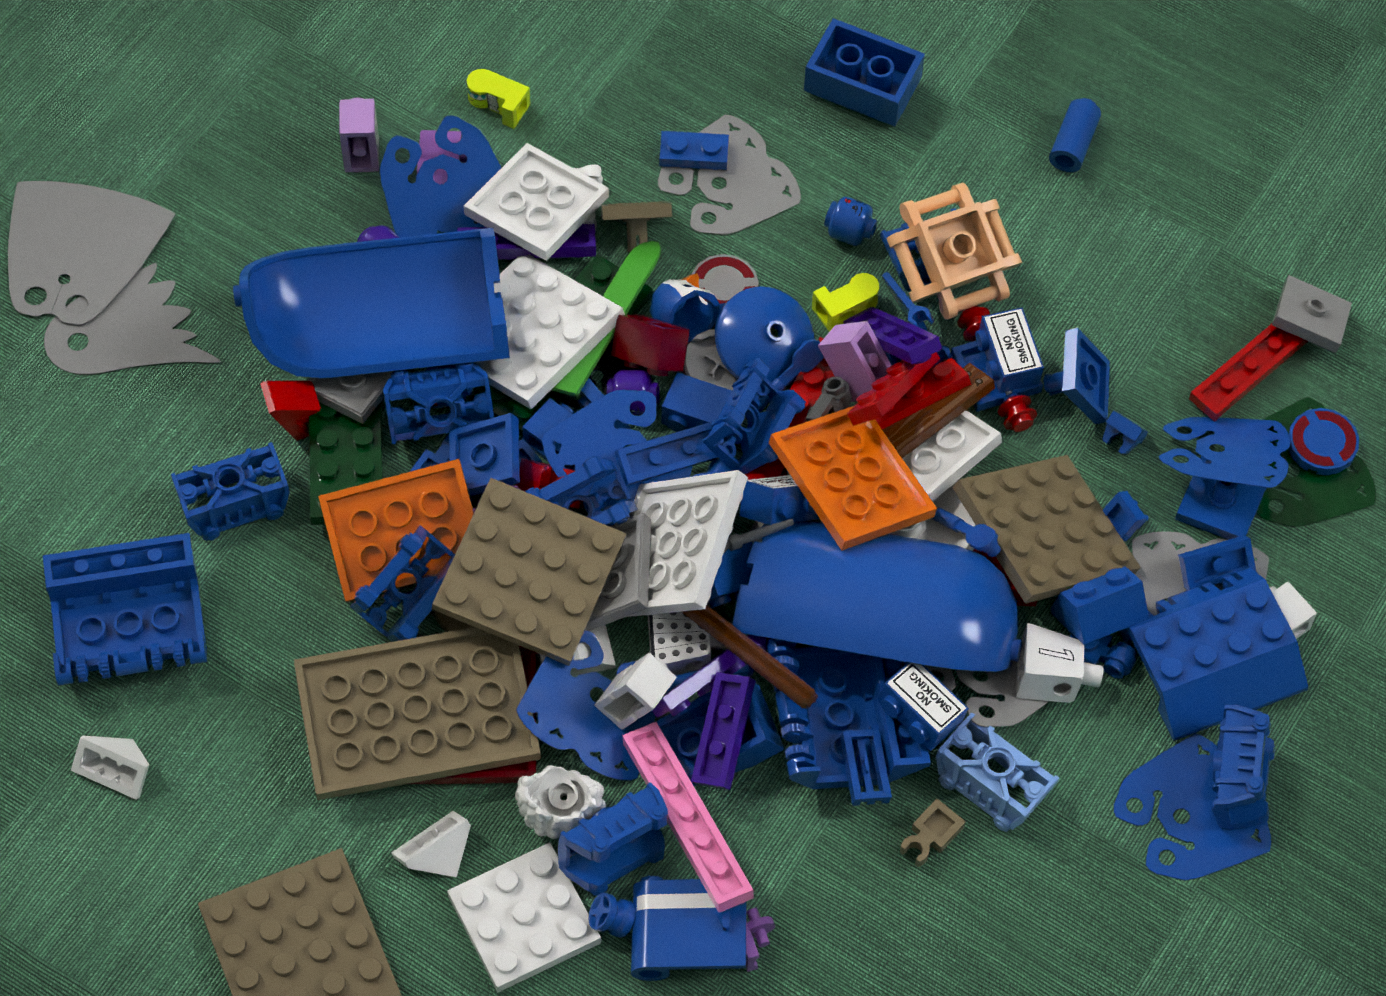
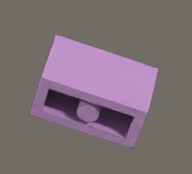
M868 321L835 325L818 345L834 376L841 377L848 382L852 393L851 402H857V397L872 389L871 384L879 378L886 376V369L892 366Z

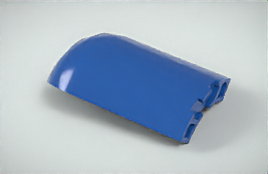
M494 228L325 245L284 251L262 257L246 265L240 272L239 285H233L235 307L242 306L243 317L253 345L272 365L295 376L333 378L510 358L503 298L501 297V292H494V283H500Z
M813 521L794 522V525L763 537L761 542L754 541L747 560V567H752L753 569L748 585H740L733 619V626L744 634L928 666L969 671L996 672L1007 670L1012 666L1013 661L1018 662L1020 659L1022 640L1017 639V600L1005 575L984 555L957 545L886 534L841 551L824 524Z

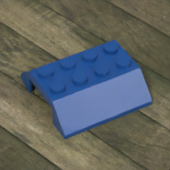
M190 533L43 555L46 590L51 601L56 653H53L58 686L73 684L75 676H78L79 682L88 681L89 672L99 670L104 679L111 678L113 670H115L116 676L148 672L150 664H153L154 671L163 669V660L174 658L177 667L186 666V659L190 658L191 665L207 662V645Z
M1250 567L1235 572L1234 576H1224L1222 578L1223 590L1208 582L1203 584L1201 589L1195 587L1168 598V602L1164 599L1157 601V615H1153L1148 611L1149 619L1119 631L1126 644L1131 646L1133 641L1160 696L1158 711L1173 741L1220 724L1224 717L1225 705H1240L1257 710L1308 690L1297 639L1265 578Z
M773 638L767 640L768 653L811 686L818 695L816 702L812 703L810 708L805 709L774 686L779 721L783 727L781 728L782 738L796 744L785 749V756L788 760V774L791 781L810 789L849 787L840 741L842 731L879 728L889 783L930 766L931 761L928 749L923 744L914 741L909 735L908 729L896 718L887 715L882 709L881 704L877 701L884 683L908 662L824 647L795 648V642ZM864 739L872 784L878 785L870 740ZM852 740L860 786H863L855 740Z

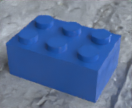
M833 18L805 67L804 91L896 126L922 78L925 53Z

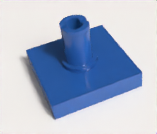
M1079 328L1066 330L1063 371L1045 374L1043 379L1044 388L1050 396L1064 393L1094 424L1104 423L1108 419L1110 361Z
M508 413L449 430L450 461L460 459L469 496L484 493L490 478L508 485L520 483L519 419L514 414Z
M1201 456L1200 459L1203 460V463H1211L1210 460H1206L1204 457ZM1193 476L1179 506L1175 520L1228 540L1243 535L1247 536L1267 488Z

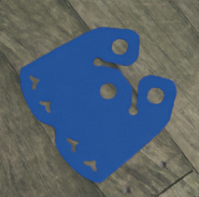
M450 115L444 117L435 133L436 144L438 147L458 155L465 154L467 161L461 163L460 160L444 154L426 160L421 165L414 183L408 181V176L413 173L422 155L420 145L414 140L398 135L390 139L381 162L380 177L395 234L399 238L437 234V230L446 233L456 232L457 227H485L480 223L474 224L475 220L464 214V205L501 169V166L489 142L478 128L457 116ZM451 128H458L462 133V138L458 143L450 142L447 137V133ZM399 148L407 149L410 154V158L406 163H399L395 159V152ZM437 169H443L448 174V179L444 184H438L433 179V174Z
M615 390L600 397L543 433L542 444L544 453L553 471L558 477H563L567 475L563 468L567 469L564 465H575L576 471L583 467L582 464L587 458L599 456L600 459L604 458L613 461L624 482L615 451L626 445H635L647 440L639 431L621 427L616 429L613 423L616 420H620L625 424L641 427L650 426L656 419V397L647 391ZM641 401L644 403L645 412L643 415L635 416L630 412L632 402ZM552 441L562 444L559 454H556V446L553 445ZM692 466L628 485L626 488L634 501L640 484L690 477ZM612 473L596 481L589 495L598 492L600 496L607 492L609 485L616 479L615 474ZM609 499L605 501L603 511L599 510V512H604L620 502L628 501V499L618 501ZM583 502L584 508L589 514V507L585 502ZM613 522L607 524V526L614 525Z
M1189 417L1168 423L1163 427V430L1174 439L1182 441L1197 438L1206 434V431L1214 432L1213 435L1197 440L1196 452L1206 460H1210V464L1203 463V460L1189 450L1180 448L1172 449L1159 456V459L1164 464L1183 474L1231 483L1273 488L1279 485L1288 473V462L1280 454L1289 448L1290 437L1286 428L1277 421L1218 418L1214 422L1210 417ZM1271 426H1273V430L1277 431V433H1274L1273 431L1267 429H1270ZM1189 427L1192 429V432L1182 434L1177 431V428ZM1279 440L1278 442H1276L1277 446H1274L1270 442ZM1218 444L1225 447V450L1215 452L1210 450L1209 447ZM1185 456L1189 461L1177 463L1173 460V457ZM1272 462H1276V464H1275L1274 466H1275L1277 469H1275V468H1273V467H1271V466H1268V465L1271 464ZM1273 475L1274 477L1270 478V482L1264 478Z
M588 630L584 631L580 643L589 645L591 655L588 658H584V660H574L573 656L570 666L546 656L516 709L517 714L523 724L541 741L555 749H575L582 762L593 771L618 780L637 779L639 771L623 744L622 735L654 723L655 715L650 711L621 730L594 706L596 702L590 697L592 688L598 687L605 692L612 681L597 672L579 674L577 677L571 675V669L576 668L580 670L599 666L604 658L603 650L595 634ZM636 661L620 665L617 674L633 665ZM528 712L538 713V724L534 721V718L532 716H529L527 714ZM558 728L563 738L558 737L557 734H550L549 731ZM599 751L602 762L597 757L591 756L590 752L596 753ZM621 761H623L624 765L628 768V771L622 767L616 769L614 766L618 765Z
M1193 734L1134 770L1123 780L1114 803V813L1117 818L1136 826H1142L1151 820L1155 800L1153 796L1154 791L1159 790L1162 792L1163 796L1160 798L1157 813L1158 819L1168 835L1185 842H1193L1195 848L1187 850L1185 846L1173 841L1156 838L1148 846L1146 866L1156 874L1181 880L1200 878L1270 852L1271 834L1267 822L1238 829L1219 827L1214 812H1212V801L1217 797V793L1213 791V757L1215 749H1218V747L1201 735ZM1198 745H1201L1202 750L1208 751L1210 755H1199ZM1130 798H1137L1142 802L1143 808L1140 812L1132 813L1127 809L1126 803ZM1177 809H1184L1189 813L1190 819L1187 823L1179 824L1174 820L1173 814ZM1255 829L1259 830L1258 838L1261 840V843L1251 838ZM1163 850L1173 852L1175 855L1174 863L1171 865L1162 864L1159 861L1160 852Z

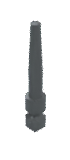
M789 519L741 535H731L728 537L724 553L728 549L733 551L742 548L743 544L794 525V521Z

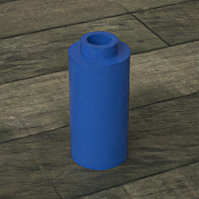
M1081 98L1070 102L1049 155V161L1055 168L1065 172H1077L1080 170L1101 117V110L1094 101Z

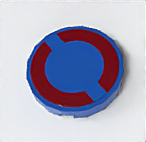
M1317 408L1307 410L1296 417L1289 429L1290 446L1288 449L1291 457L1303 469L1317 471V474L1331 475L1340 473L1351 465L1358 452L1360 438L1356 427L1346 416L1335 410Z

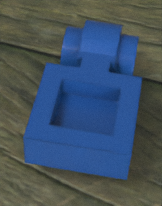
M1073 634L1070 635V637L1077 639ZM1111 635L1084 645V662L1098 665L1099 662L1104 663V671L1114 678L1121 679L1123 676L1129 675L1136 663L1135 656L1137 653L1130 645L1119 642L1117 645L1109 648L1113 637Z

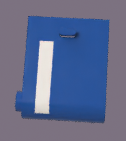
M645 876L641 878L640 882L633 885V904L635 905L636 916L632 926L631 975L634 978L645 981L662 980L669 977L670 970L746 968L747 901L719 913L700 879L663 880V878L658 876Z

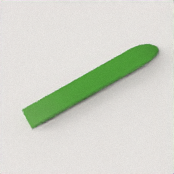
M643 242L635 247L626 257L603 295L606 299L621 306L625 315L628 313L660 257L661 247L659 242ZM615 328L551 390L577 397L613 338Z

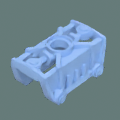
M971 713L937 751L936 762L938 774L940 775L938 779L945 789H956L993 817V822L999 830L1007 832L1009 829L1013 830L1021 825L1029 817L1030 813L1034 811L1050 790L1059 782V777L1051 775L1040 766L1041 763L1039 761L1031 760L994 732L995 728L992 726L983 727L973 723L971 719L975 714ZM955 745L959 749L969 748L973 751L972 758L975 760L960 759L949 750L950 746ZM993 758L1007 770L1002 773H996L988 767L987 763ZM1007 784L1012 788L1018 785L1024 789V797L1030 802L1027 808L1009 795Z

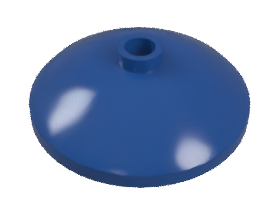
M752 287L737 293L722 307L715 325L717 352L724 366L737 380L743 372L742 367L752 360L759 358L770 368L766 379L772 382L792 364V356L805 340L815 339L811 321L802 306L788 294L770 287ZM771 327L777 330L778 337H774L771 334ZM798 374L786 386L792 384Z

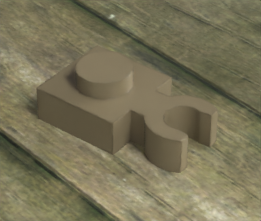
M936 798L912 824V831L917 835L908 836L903 840L900 853L904 855L910 848L919 849L921 854L916 858L915 865L921 867L928 860L930 848L933 847L941 853L965 828L966 821Z

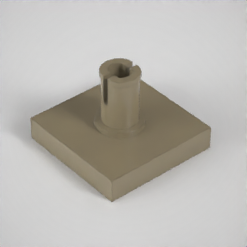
M669 201L601 205V218L603 220L623 219V222H626L627 252H631L636 247V235H639V245L643 242H648L647 221L650 218L672 217V203Z

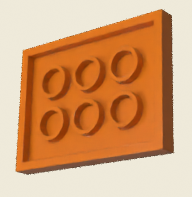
M854 406L771 434L769 440L770 446L841 551L931 519L935 516L937 510L935 504L874 419L855 426L852 425L847 413Z
M460 459L318 496L345 602L354 601L355 593L361 586H370L376 576L382 572L394 555L400 551V540L405 534L408 535L410 532L414 534L417 527L421 525L456 554L474 515ZM427 536L421 548L410 558L409 564L415 557L420 560L425 555L424 549L429 539ZM445 553L438 559H431L426 565L429 570L424 576L437 574L451 556ZM402 573L396 579V588L416 584V579L410 573Z

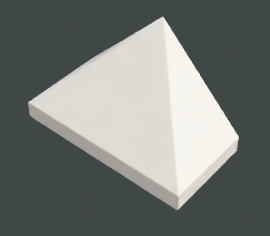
M82 736L78 743L71 771L137 800L142 792L149 763L133 739Z
M452 811L391 853L394 859L408 869L457 877L471 825L467 819Z

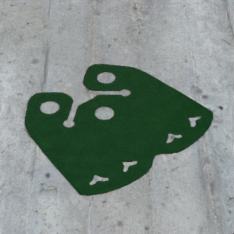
M1305 397L1263 420H1273L1281 423L1289 434L1290 426L1297 416L1309 410V407L1312 409L1325 407L1314 399ZM1271 426L1270 429H1267L1273 431L1274 433H1277V431L1273 430V426ZM1275 440L1270 443H1272L1274 446H1277L1276 442H1278L1279 440ZM1287 449L1280 455L1288 464L1297 465L1299 467V474L1295 477L1286 475L1285 479L1279 484V487L1296 494L1301 493L1303 499L1298 501L1291 495L1269 488L1265 491L1257 513L1267 521L1286 526L1310 525L1374 505L1376 489L1366 464L1358 455L1355 456L1351 463L1352 468L1357 470L1358 473L1347 471L1348 468L1340 473L1320 475L1317 474V471L1311 469L1307 471L1300 467L1291 457L1289 449ZM1272 462L1271 464H1269V466L1277 469L1274 466L1276 462ZM1361 484L1364 485L1363 492L1366 494V497L1357 492ZM1275 499L1282 501L1285 506L1284 510L1281 513L1272 512L1269 508L1270 501Z

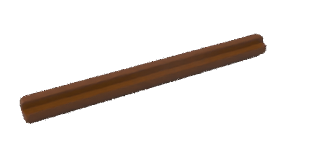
M708 605L702 610L682 611L683 614L800 707L808 709L812 703L816 702L818 695L811 686Z

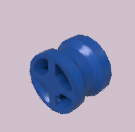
M603 892L594 899L588 918L589 925L594 930L601 932L608 930L612 936L622 938L630 932L636 916L635 905L633 902L625 899L617 901L613 895Z

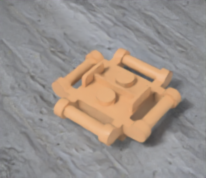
M962 182L953 185L951 190L917 202L909 200L900 204V214L909 228L894 233L886 239L889 247L894 248L911 289V292L908 294L913 303L937 295L940 312L944 319L947 320L956 317L960 311L993 299L1001 301L1009 298L1010 290L1002 271L1017 267L1023 262L1019 253L1015 254L998 213L1000 206L997 199L984 203H974L967 185ZM954 203L960 207V209L925 221L921 218L922 214ZM912 240L915 241L931 280V283L925 286L907 242ZM988 276L990 281L989 287L954 299L952 289Z

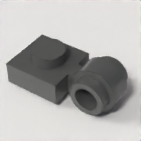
M841 377L827 379L824 382L822 394L814 406L808 410L806 422L848 408L852 400V393L848 382Z

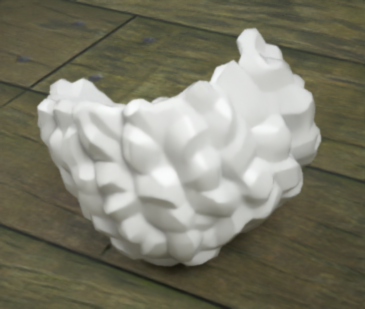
M552 765L546 766L541 773L520 777L515 792L519 813L525 817V825L531 829L534 828L538 836H548L552 839L560 837L562 831L568 832L577 827L579 820L582 818L590 819L596 812L606 807L605 800L602 799L604 788L599 782L587 775H581L576 770L567 771L563 767ZM567 796V799L561 800V797Z

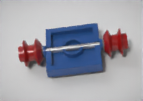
M974 306L965 309L957 321L959 328L966 329L963 333V338L969 343L951 348V354L962 368L971 363L987 375L986 361L988 360L985 351L978 349L975 333L980 328L982 316L990 315V311L986 307ZM1040 380V384L999 393L994 381L995 389L973 405L976 412L1001 405L998 409V414L1001 417H1008L1004 422V427L1007 430L1021 432L1031 427L1034 419L1037 417L1036 410L1027 407L1031 404L1029 396L1041 393L1043 384Z

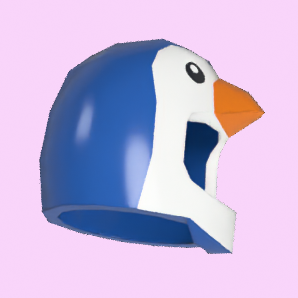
M698 273L683 279H669L661 283L652 295L650 313L654 319L690 329L688 342H691L698 334L712 329L719 312V302L715 295L709 290L699 288Z

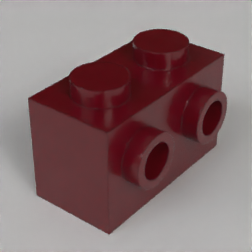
M618 315L611 356L625 360L624 366L637 369L647 367V373L651 375L668 376V371H683L690 329L644 315Z

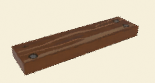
M969 363L963 369L969 374L971 385L882 430L899 455L904 458L961 413L994 390V380Z

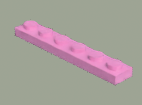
M657 722L622 735L623 744L646 785L651 782L659 790L668 809L667 822L717 911L720 913L753 899L754 891Z

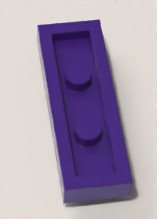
M716 672L691 782L701 786L731 790L756 682L754 679L746 676Z

